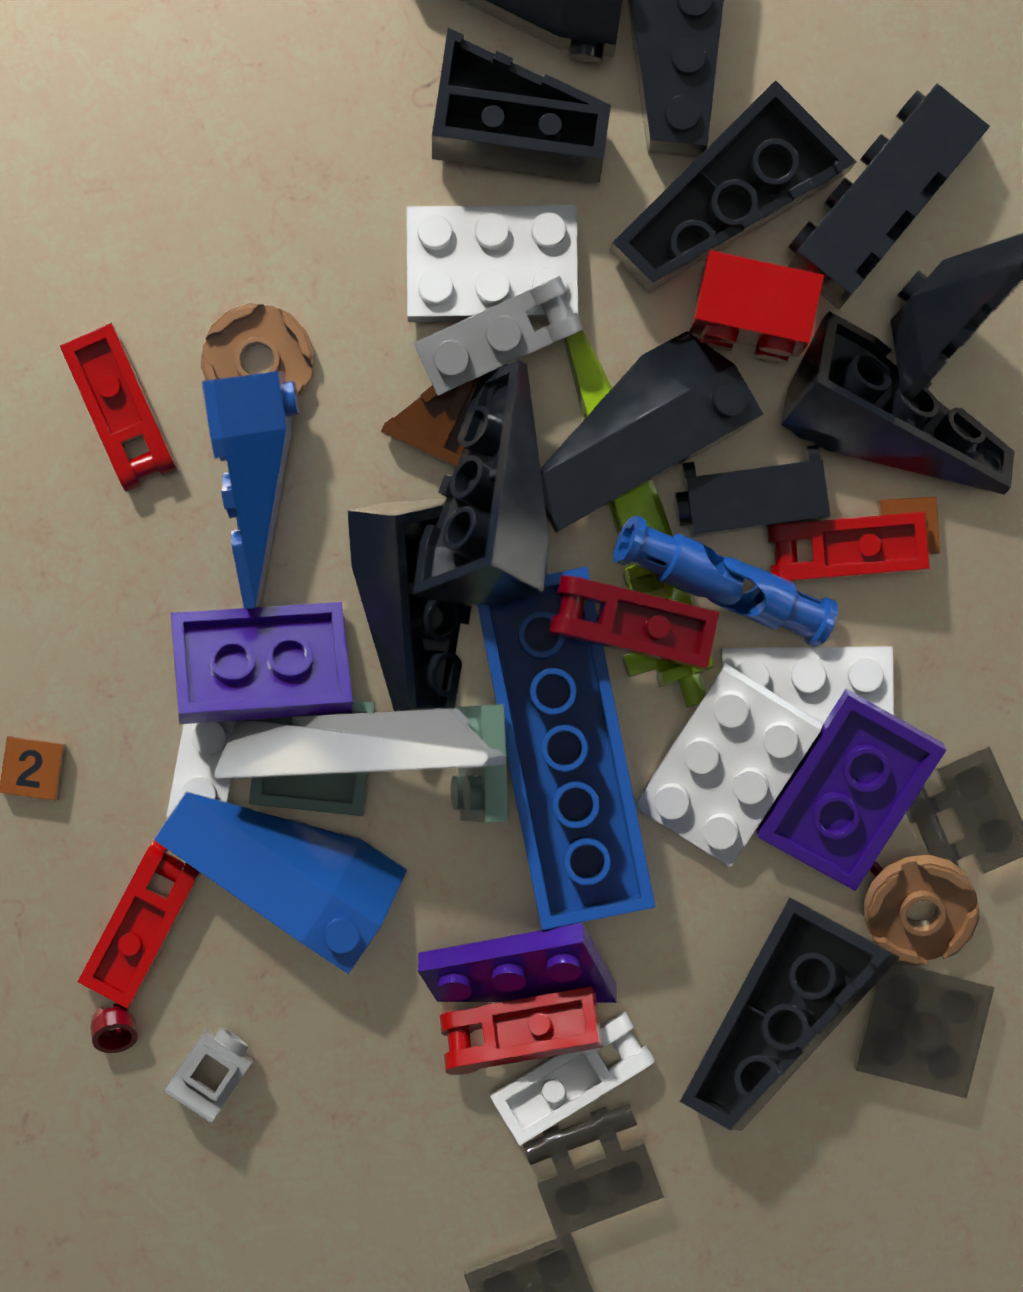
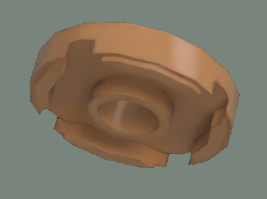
M248 303L228 310L211 326L205 338L206 341L201 355V369L205 381L250 375L243 369L242 357L245 351L254 345H263L272 351L274 361L268 372L284 371L285 381H294L296 384L298 400L304 395L313 377L314 351L308 334L290 313L280 308Z
M932 855L905 857L886 866L871 882L864 900L865 923L874 943L900 956L897 961L911 965L929 964L928 960L941 956L944 960L957 954L972 938L980 919L977 893L966 872L950 860ZM919 901H930L937 905L935 913L925 920L916 921L907 916L909 908Z

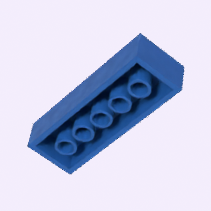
M588 567L547 574L544 580L543 592L508 605L477 604L497 705H504L506 753L542 930L656 908L604 647L580 640L558 637L549 633L552 616L559 615L563 597L558 594L561 576L568 575L590 580ZM585 601L581 620L597 622L595 602Z

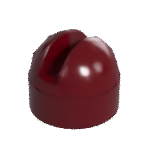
M114 1003L113 1008L104 1009L102 1006L92 1016L90 1025L92 1044L98 1051L119 1053L131 1048L138 1039L136 1021L129 1009Z

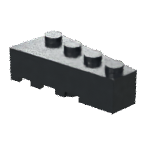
M628 0L631 36L635 52L648 153L698 158L707 149L724 0Z
M775 80L612 242L609 252L650 292L707 258L710 250L718 251L848 174L857 161Z
M938 83L926 96L919 90L911 96L896 115L903 122L901 127L890 140L882 133L860 159L867 166L854 183L845 177L824 203L831 209L818 226L809 221L788 246L795 253L788 267L824 275L820 295L839 310L990 127V125Z
M789 897L680 1102L728 1130L742 1131L893 966L900 956Z

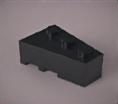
M448 28L432 130V159L600 182L611 105L547 74L542 77L513 63V58L499 51H496L495 54L464 40L463 34Z

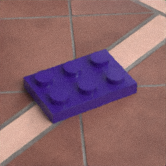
M342 602L171 613L179 724L352 713L353 700Z
M845 689L823 723L820 733L756 829L759 839L856 891L946 752L943 742Z

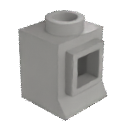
M221 1027L217 1034L207 1028L164 1092L212 1123L255 1060L245 1053L249 1045L225 1028ZM206 1054L230 1069L215 1092L192 1077V1074Z

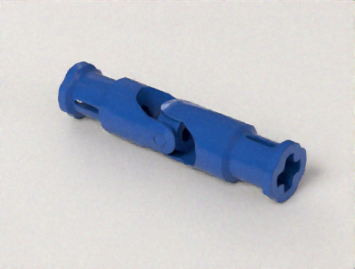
M638 515L630 517L624 524L614 548L613 559L615 563L622 566L632 563L655 573L659 582L698 597H706L712 603L770 629L776 630L779 627H783L804 636L806 644L810 646L822 645L834 628L838 614V604L835 600L828 597L821 600L796 590V585L789 580L736 558L723 557L716 554L713 549L682 534L669 536L646 526L645 519ZM745 579L756 584L749 592L743 594L742 587Z

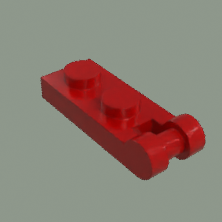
M109 323L60 345L124 491L128 492L141 486L140 480L154 473L160 472L164 476L177 470L178 467L164 439L115 326ZM143 436L149 451L130 459L124 444Z
M925 511L767 526L768 543H774L775 565H770V573L791 582L931 569ZM812 540L813 561L798 563L796 541Z
M153 840L77 982L127 1009L131 1007L185 902L195 887L201 872L188 863L168 854V849ZM156 873L174 882L168 897L149 888Z
M592 987L455 1010L439 1016L441 1034L448 1038L449 1052L444 1054L446 1073L450 1075L469 1074L487 1067L603 1048L596 992ZM483 1029L484 1045L471 1047L470 1033Z

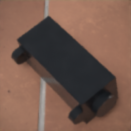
M806 446V462L696 476L694 461L682 463L684 491L675 493L679 526L689 525L690 536L693 538L767 528V526L827 519L830 517L823 459L820 457L819 446Z

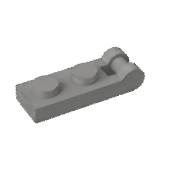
M561 277L553 278L414 342V346L437 395L443 394L584 329L577 313L571 315L562 294L566 293L567 290ZM541 304L550 324L534 331L526 310Z

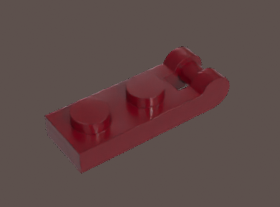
M561 576L558 594L563 597L559 615L552 616L550 634L699 670L708 669L719 612L580 577ZM585 601L600 604L596 623L581 620Z

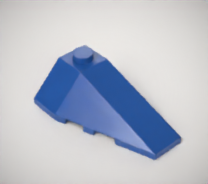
M284 371L202 381L214 459L220 458L221 461H227L229 472H225L222 475L223 487L221 488L224 509L227 510L229 518H236L238 529L231 531V545L244 609L256 608L262 604L292 433L291 416L300 414L296 384L294 381H285Z
M188 791L184 793L154 837L156 842L347 974L350 973L380 929L407 872L405 867L359 837L317 828L292 819L276 817L254 811L248 807Z

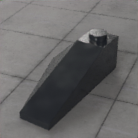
M460 0L559 50L569 51L571 59L598 63L602 62L603 56L614 57L622 0Z
M1023 233L944 259L928 277L918 270L898 293L897 297L905 304L893 316L890 323L901 392L910 402L945 366L946 360L969 340L989 315L1022 282Z
M829 311L822 319L787 389L781 426L791 430L799 438L811 441L829 452L1005 495L1011 489L1015 451L963 408L949 410L928 389L933 384L931 381L910 402L902 395L898 367L886 357L892 349L876 336Z
M688 331L641 355L615 386L599 401L576 430L568 436L540 468L546 517L554 531L557 533L736 434L762 416L764 413L736 365L707 344L699 343L700 339Z
M516 360L484 374L478 379L457 438L459 444L464 447L461 458L453 475H444L438 493L445 496L446 499L437 525L426 524L420 541L413 595L421 599L505 606L543 592L549 533L528 367L521 360Z
M446 498L385 502L348 511L351 566L394 712L453 709L456 704L462 661L456 655L460 625H469L472 606L465 605L462 602L421 599L413 595L421 538L426 524L437 525Z

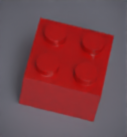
M710 250L702 269L689 332L699 335V343L707 344L713 349L732 351L733 344H741L756 348L754 356L758 358L788 363L789 356L799 357L810 342L824 275Z

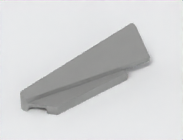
M458 708L292 717L293 725L259 720H237L217 764L214 776L215 779L496 766L505 765V755L500 750L491 749L469 727L471 721Z

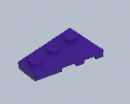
M583 923L418 953V973L437 1002H506L592 987L596 992L597 1003H617L616 982Z

